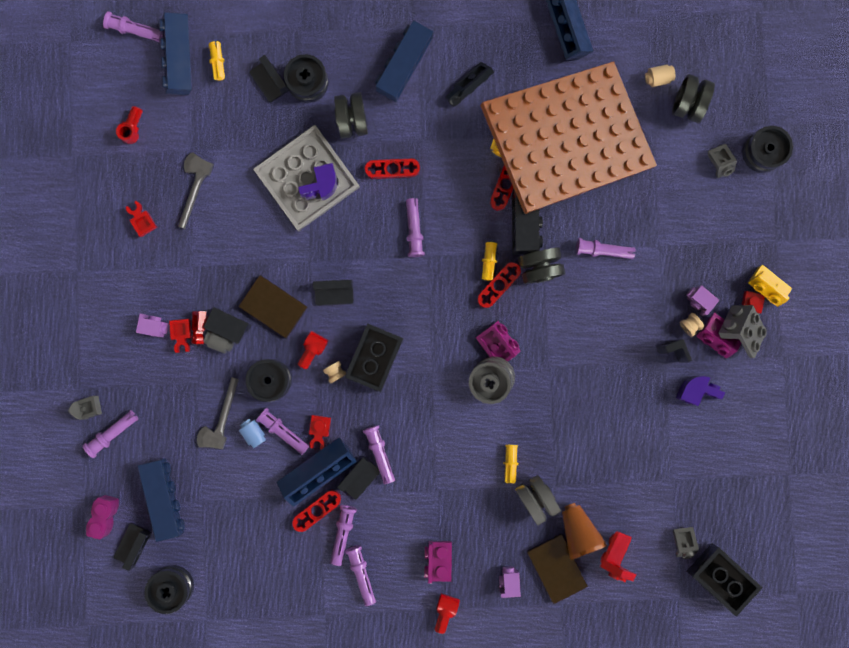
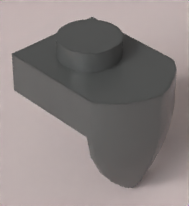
M91 396L76 401L70 405L68 412L79 420H86L101 415L99 397Z

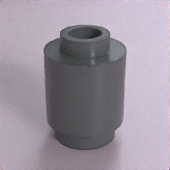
M209 330L204 339V344H207V347L224 354L227 351L230 352L234 345V342Z

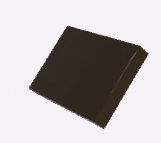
M261 275L239 305L244 311L286 339L308 308Z
M561 534L527 551L553 604L588 587L575 560L570 559L568 546Z

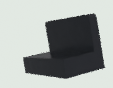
M263 55L259 58L261 64L250 70L249 73L267 100L272 103L289 90L266 55Z
M352 280L313 281L315 304L317 306L354 303Z
M213 307L204 325L205 329L236 344L240 343L245 331L248 332L251 327L249 323Z
M676 339L656 346L658 354L674 351L678 362L692 361L684 339Z
M364 456L339 484L338 488L342 492L346 491L357 500L380 474L379 468Z
M134 523L129 524L114 555V559L124 563L122 568L127 571L136 566L152 533Z

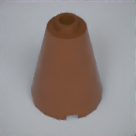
M575 503L564 507L565 511L562 512L571 560L607 546L605 540L580 505L576 506Z

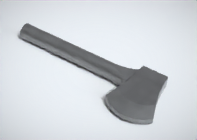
M193 152L184 161L185 172L195 173V180L178 227L183 229L186 228L201 184L206 176H210L214 164L203 160Z
M231 377L216 429L213 431L205 426L199 431L197 435L199 448L224 449L227 439L224 436L225 424L239 379Z

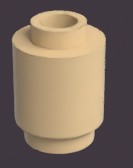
M666 64L649 68L648 73L645 74L646 83L650 84L651 87L670 84L671 81L675 80L674 67Z

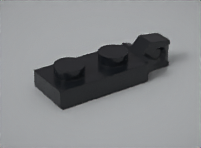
M483 62L478 63L453 85L454 89L445 96L449 104L453 107L460 104L465 97L473 93L479 85L488 80L494 73L493 69Z

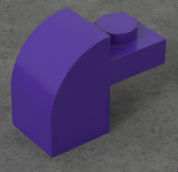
M333 163L314 167L317 183L298 187L302 198L313 199L317 197V194H320L321 199L324 201L334 194L337 188V176Z
M693 376L682 383L676 398L693 406H699L704 394L723 400L725 392L720 390V386L709 383L710 377Z

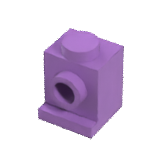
M702 285L696 288L692 287L686 294L690 305L698 311L701 310L699 313L701 316L708 315L719 302V299Z
M140 314L136 333L164 338V334L168 332L169 323L161 322L160 317H149V315Z
M512 566L503 567L502 576H499V586L503 588L499 589L501 598L521 597L518 569H514Z

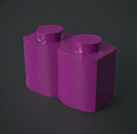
M104 495L94 501L91 510L92 518L86 526V536L100 540L110 534L114 524L113 516L119 507L118 498Z

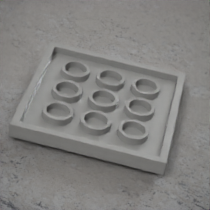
M316 125L253 169L298 231L360 188ZM333 163L337 176V188L334 194L324 201L321 199L320 194H317V197L313 199L302 198L298 187L317 183L314 167Z

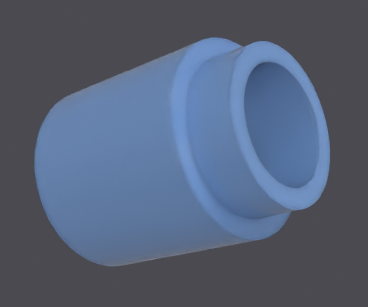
M248 419L240 425L242 429L239 432L253 449L266 440L265 434L256 420L251 422Z

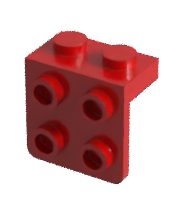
M616 531L609 539L610 545L601 557L600 567L609 571L608 576L623 582L630 580L634 582L637 574L620 566L632 537Z

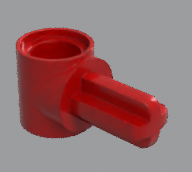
M133 106L126 122L123 121L116 128L118 138L127 144H134L139 138V128L137 125L143 113L142 109ZM127 130H131V134L128 137H124V133Z
M311 331L303 346L306 350L300 358L298 365L303 369H308L315 355L322 354L329 340Z
M441 593L436 608L437 613H439L434 628L436 632L440 634L446 632L449 619L456 616L460 599Z

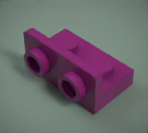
M713 313L703 330L697 334V338L713 348L721 356L728 358L738 351L741 341L740 339H721L719 331L725 320L716 313Z
M499 321L476 337L490 357H501L506 361H510L521 352L517 341L509 336L507 328L500 324Z
M429 541V546H425V558H428V566L424 568V578H428V584H432V581L451 582L452 541Z

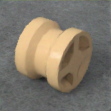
M694 313L689 314L686 320L680 321V326L690 337H693L697 330L704 328L703 322Z
M340 361L323 370L324 374L328 375L330 384L346 375V371L341 368Z

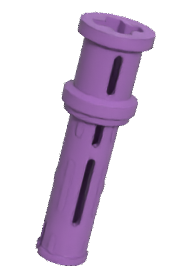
M109 11L104 16L103 27L105 29L112 28L119 30L122 34L128 32L160 42V38H163V31L130 21L126 16L119 17Z
M406 199L409 235H407V241H409L408 257L425 256V252L422 250L423 236L420 234L418 199Z
M578 238L576 243V255L583 253L591 254L592 257L605 255L633 260L635 254L632 253L636 252L635 247L601 244L598 240L585 241L582 238Z
M268 408L256 419L257 423L260 422L269 429V433L278 435L300 453L301 456L309 448V445L282 424L280 418L277 419L273 416Z
M130 410L106 431L97 433L92 441L82 445L85 452L90 457L95 458L100 450L110 446L111 440L138 420L137 415L133 416L135 413Z
M375 425L363 430V434L367 436L368 448L373 451L383 484L385 485L394 482L395 478L383 447L385 446V441L381 439L378 430L380 427Z
M340 505L341 513L339 521L336 522L338 530L330 563L336 566L342 565L348 534L353 528V516L357 512L355 507Z
M356 545L346 549L345 553L348 554L351 563L350 569L355 573L364 606H370L376 603V599L365 567H367V563L364 561L361 553L362 547L361 545Z

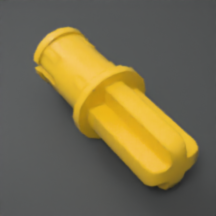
M215 41L209 43L211 56L209 63L212 64L214 80L221 81L225 79L223 67L225 61L222 58L221 43L216 41L215 45Z
M485 242V254L482 262H484L482 279L486 281L493 280L494 266L497 263L495 258L498 244L495 242Z
M507 444L505 445V462H503L505 464L504 481L505 483H515L516 467L519 465L517 462L518 445Z

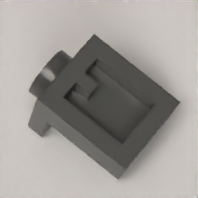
M726 144L708 151V157L716 168L717 178L729 176L735 171L737 160Z
M694 528L674 529L673 535L677 547L676 556L683 559L693 558L699 550Z

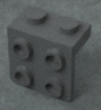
M753 305L731 306L719 331L721 339H740L749 358L756 357L761 343L767 334L766 327H764Z

